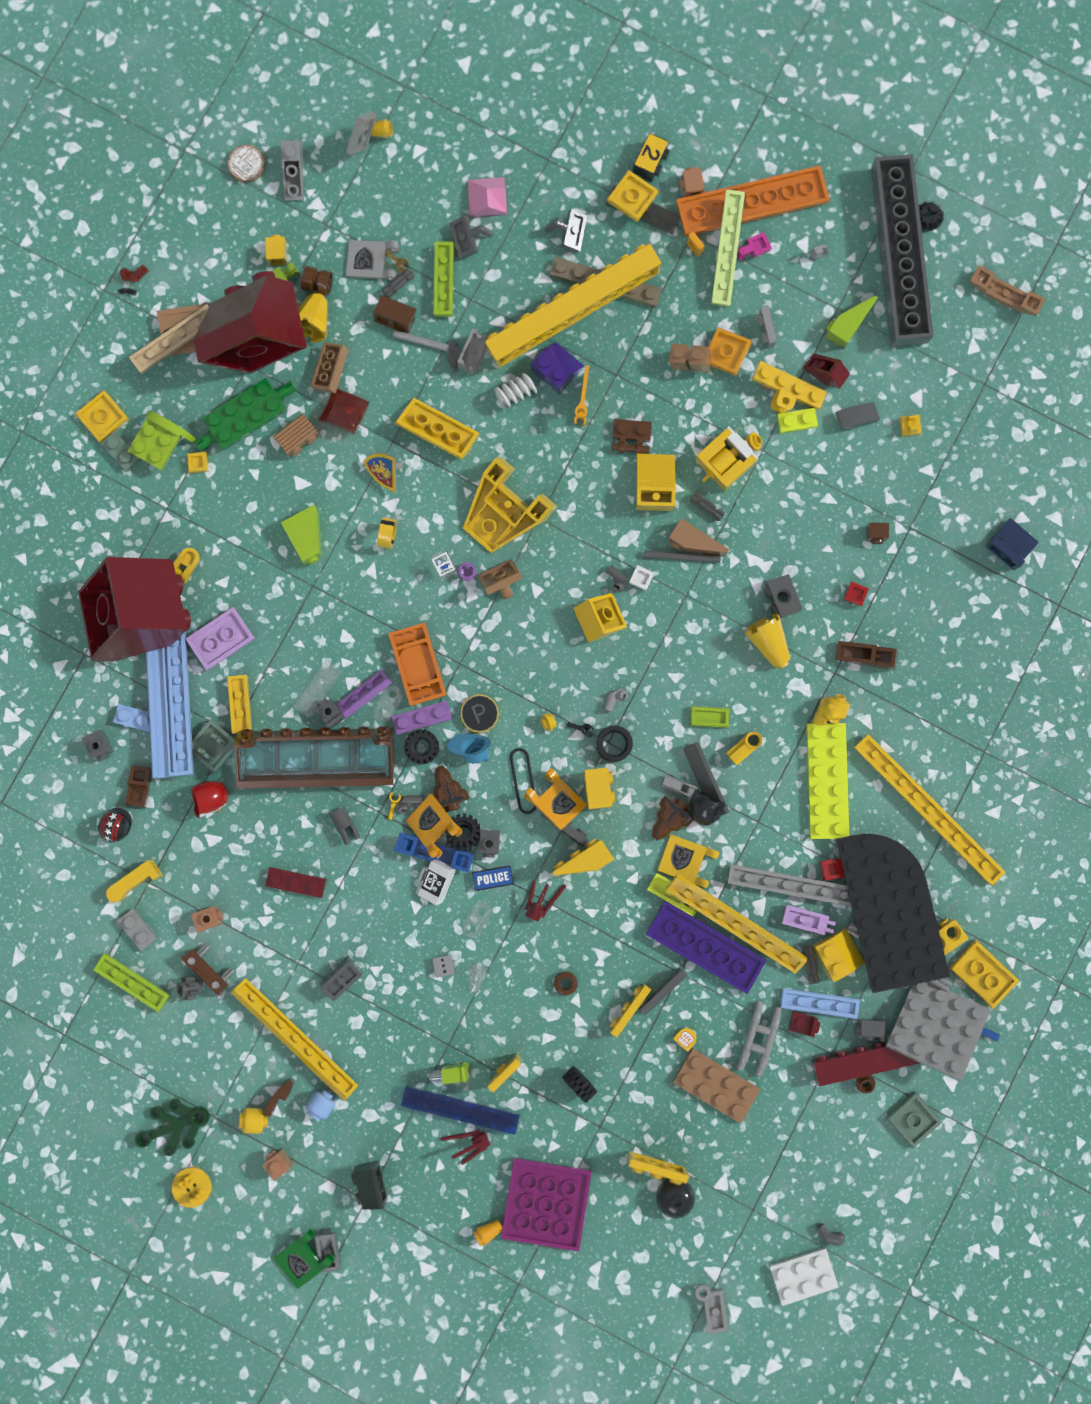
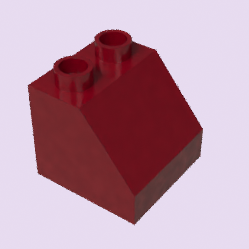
M262 271L252 276L253 282L246 286L236 285L226 288L224 290V297L210 303L193 340L198 363L251 374L307 348L293 283L276 278L275 273L272 271Z
M106 557L78 591L91 661H117L172 646L184 632L189 630L191 624L190 612L188 609L183 608L181 601L183 579L180 574L175 573L173 559Z

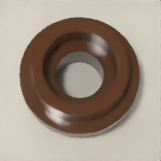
M868 1075L857 1078L855 1084L860 1092L868 1094L874 1090L876 1083L874 1078Z

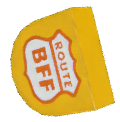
M686 1027L680 1029L673 1037L687 1052L693 1047L697 1038L695 1032Z

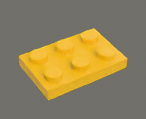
M628 1152L627 1161L629 1167H632V1171L637 1173L646 1171L651 1173L652 1177L662 1179V1177L670 1178V1182L679 1185L682 1182H688L689 1174L685 1167L635 1152Z

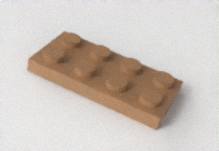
M694 1048L689 1052L673 1080L674 1084L739 1123H742L761 1090Z

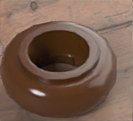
M564 971L559 973L554 979L555 990L563 996L571 995L577 989L578 981L573 973ZM563 978L571 980V987L569 989L560 987V981Z

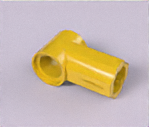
M749 732L726 754L737 766L755 749L761 746L762 736L758 732ZM750 735H755L758 738V743L755 746H751L748 743Z

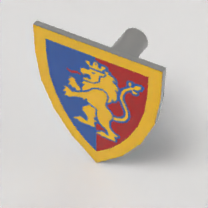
M375 453L368 456L363 463L370 475L381 486L396 493V470L403 467V462L400 460L396 462V457L384 453Z

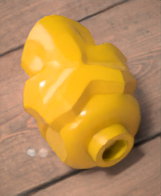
M835 694V696L822 698L812 722L816 725H826L827 721L838 724L840 719L846 718L850 709V704L846 701V697L841 694Z

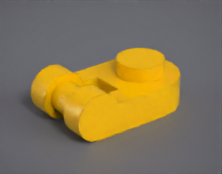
M193 548L184 549L173 563L175 573L181 575L184 584L188 582L191 574L200 562V555ZM182 564L186 566L184 572L180 570Z

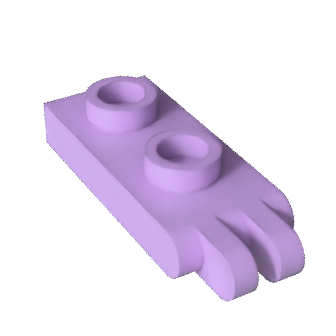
M785 905L781 924L825 935V932L834 933V929L827 928V924L835 926L836 922L830 921L827 915Z

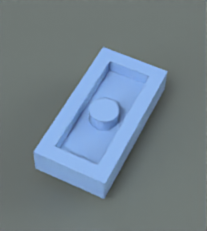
M118 704L113 720L114 723L150 732L149 712Z

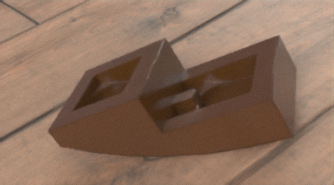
M131 765L127 783L129 788L125 801L126 807L146 809L151 778L150 767Z
M294 1078L289 1079L274 1093L265 1107L264 1115L270 1117L274 1113L279 1099L285 1101L289 1097L295 1082Z

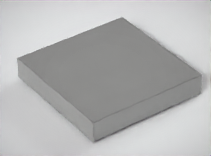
M369 111L357 116L346 151L347 154L352 156L367 149L377 117L376 113Z

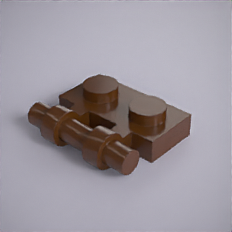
M614 419L613 439L620 440V444L612 443V451H619V453L624 454L625 452H635L636 455L642 453L649 454L650 446H643V442H650L652 422ZM626 440L637 441V445L626 444Z

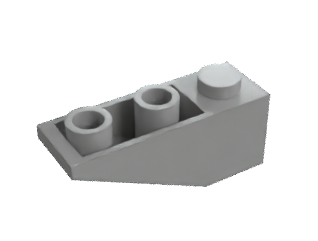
M302 140L280 141L285 200H304Z

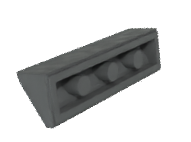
M695 742L685 747L683 751L701 791L713 802L722 801L725 803L699 743ZM726 803L724 813H721V816L729 813Z

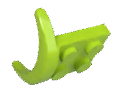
M149 410L145 414L147 418L129 447L128 452L162 471L181 437L192 443L195 442L196 438L167 418Z

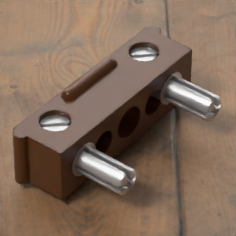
M207 943L197 952L191 949L185 956H182L181 960L216 995L221 996L222 992L229 986L226 980L234 973V970L229 967L220 976L202 958L210 949Z

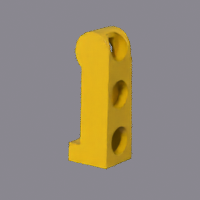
M147 860L110 886L106 892L107 899L111 902H121L126 898L127 893L149 878L158 880L163 874L153 860Z

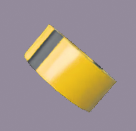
M382 518L378 532V547L392 549L397 529L396 519Z

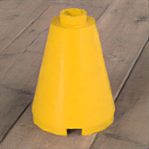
M778 613L771 615L772 619L768 620L765 617L747 627L748 630H744V632L773 667L781 669L789 664L788 661L791 658L781 619Z

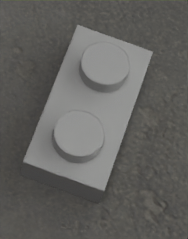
M764 306L760 308L757 314V323L762 327V342L766 343V347L769 349L775 347L777 339L769 307Z
M134 908L117 921L140 951L145 950L158 939Z

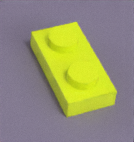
M815 408L777 414L780 434L818 427Z

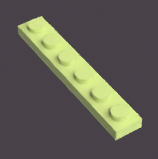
M727 189L725 191L711 304L729 307L731 304L745 192Z

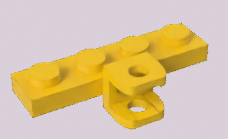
M762 361L758 362L751 379L776 391L772 397L770 407L779 413H786L791 410L796 401L819 410L827 393Z

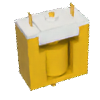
M727 427L696 456L695 461L707 474L702 481L705 482L708 478H711L725 492L757 463L759 459L756 455L757 452H753L747 444V440L742 439L730 427ZM726 444L731 448L730 450L724 448Z

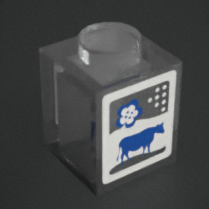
M438 551L430 558L441 582L458 574L448 551Z

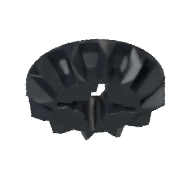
M925 201L919 205L921 229L925 231L937 229L944 220V212L941 210L940 205L934 204V201ZM927 210L930 214H933L931 219L925 217Z

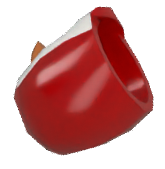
M206 781L191 788L195 805L194 813L197 818L216 811L220 812L222 807L228 802L229 791L222 782Z

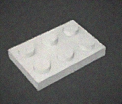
M825 1247L769 1265L782 1306L839 1288Z

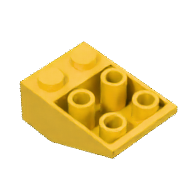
M637 454L636 510L674 511L676 495L675 455Z
M595 838L586 844L587 848L582 852L578 849L569 855L571 859L566 863L562 860L554 865L555 870L552 873L556 876L596 871L613 861L614 858L601 839L597 841Z

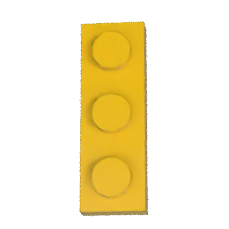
M248 675L227 676L232 734H237L238 731L243 729H252Z
M645 984L642 987L638 985L632 994L634 998L631 1002L627 1001L622 1007L621 1011L623 1013L621 1016L613 1019L609 1027H611L610 1033L616 1038L650 993V987Z

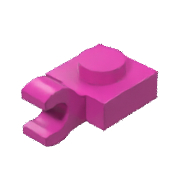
M762 232L747 239V246L739 248L737 256L739 260L745 259L750 254L757 258L770 252L772 246L765 233Z

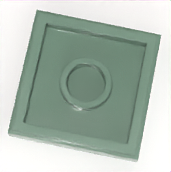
M915 1091L886 1116V1119L913 1149L942 1123Z

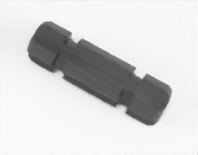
M409 268L402 272L403 275L400 274L389 283V287L386 286L382 289L383 295L387 298L392 297L394 292H398L407 284V281L410 282L414 278V273Z
M695 492L691 497V501L699 504L701 509L709 515L712 514L714 519L720 521L725 514L724 511L720 508L717 509V506L708 499L702 498L703 495L699 492Z
M804 946L802 951L803 955L807 957L805 966L809 974L808 981L810 984H817L820 982V978L817 974L816 959L813 956V946Z

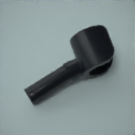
M570 722L567 724V727L577 729L589 738L593 737L587 733L589 729L595 730L590 724H584L583 726Z

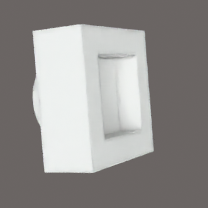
M637 565L629 584L646 591L654 572Z

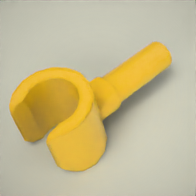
M393 792L389 795L391 807L388 819L391 820L393 819L396 805L401 801L400 794L398 800H392Z

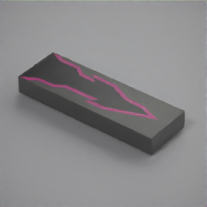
M680 968L639 1007V1010L644 1015H647L687 974Z

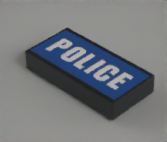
M511 865L472 872L475 891L514 885Z

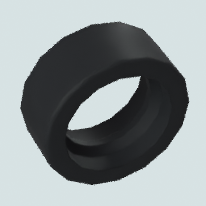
M618 725L604 728L596 741L599 755L610 762L624 760L631 753L633 747L630 733L624 727ZM610 733H619L626 741L624 751L618 755L608 754L603 747L604 738Z

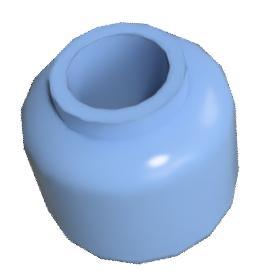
M325 1090L322 1093L314 1092L306 1104L307 1114L317 1121L327 1119L335 1107V1102L332 1100L333 1095Z

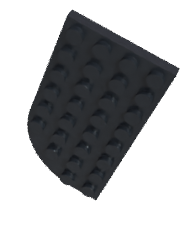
M858 834L835 839L871 992L877 993L950 977L927 880L916 857L901 843L878 834Z

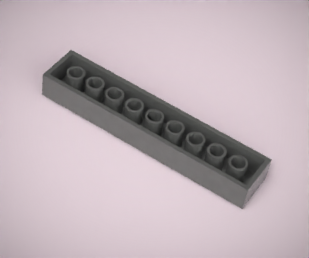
M913 154L876 157L871 166L890 345L893 347L928 344L933 338V327Z

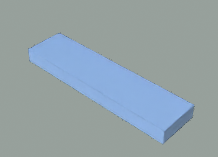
M782 988L779 1007L858 1019L860 999Z

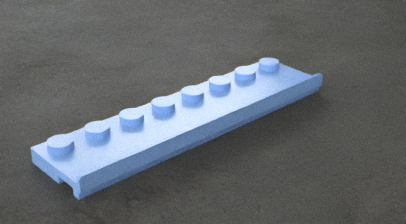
M184 632L172 646L146 652L152 779L194 775L186 632Z

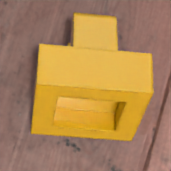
M919 415L901 416L899 418L901 437L920 435L922 433Z

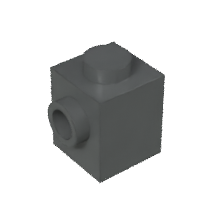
M98 730L82 738L91 759L103 761L110 757L109 754L114 752L105 731Z
M480 830L479 853H483V857L495 858V854H499L500 831Z

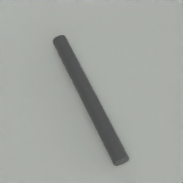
M646 550L644 558L715 563H720L721 555Z

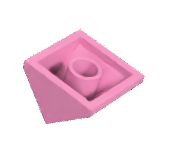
M504 177L467 180L470 217L507 214Z

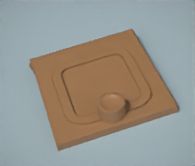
M204 302L200 305L157 311L161 335L206 304L209 306V303ZM191 340L169 356L196 352L194 341Z

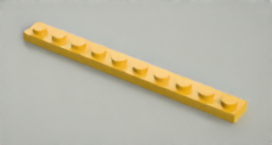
M869 734L853 747L990 886H993L1006 873Z

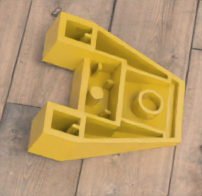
M495 457L484 471L463 527L490 553L545 522L558 507L544 494L538 495L531 505L528 506L504 485L515 469L502 457Z

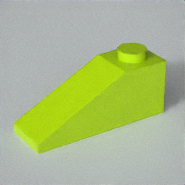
M875 295L842 313L836 321L832 319L826 328L828 333L825 337L844 349L878 297Z

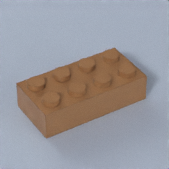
M324 342L310 387L316 391L336 394L349 349L341 344Z

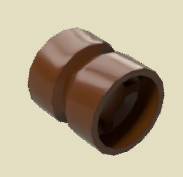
M305 266L301 278V290L308 292L316 290V293L328 296L332 288L333 272L327 270H320L319 272L317 268Z

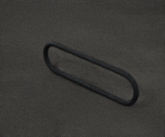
M517 748L510 754L517 803L522 813L531 814L537 807L534 805L531 811H524L522 809L513 763L515 752L522 751L525 753L531 788L535 791L529 755L525 749Z

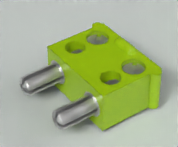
M469 1062L446 1064L441 1070H436L429 1074V1077H433L429 1078V1080H442L443 1084L466 1082L471 1076Z

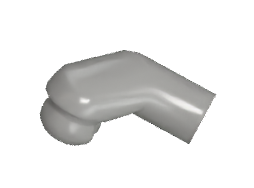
M624 689L610 692L603 710L612 712L615 703L628 698V692Z

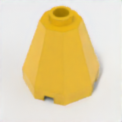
M311 294L298 306L305 340L306 337L312 338L310 342L317 343L325 341L327 336L328 302L322 294Z

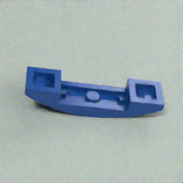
M399 833L394 851L427 861L438 860L450 865V868L469 873L474 854L466 851L463 852V850L456 851V848L435 842L434 844L442 851V855L439 858H432L418 837Z

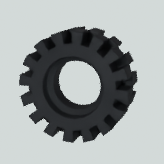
M414 730L404 741L405 754L414 763L428 764L438 755L439 742L436 736L428 730ZM423 739L428 742L429 750L425 754L416 753L414 745L418 740Z
M463 813V817H460V814H456V818L454 816L451 817L453 822L459 827L468 828L470 835L466 838H460L456 835H450L448 830H446V839L450 847H456V851H460V848H463V852L466 851V848L471 850L473 845L476 847L477 841L479 842L480 824H477V819L473 820L472 815L466 817L465 813Z
M572 1066L562 1076L572 1091L585 1103L597 1093L596 1088L575 1066Z

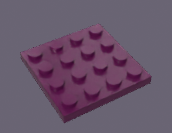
M514 1157L501 1239L579 1252L592 1170Z

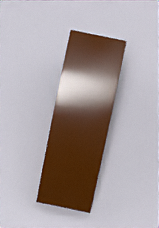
M838 641L835 660L896 670L898 650L871 644Z

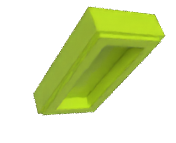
M691 706L690 726L729 728L730 708Z

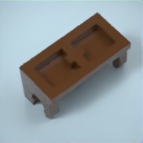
M381 295L373 312L374 322L409 334L416 318L414 317L416 308Z

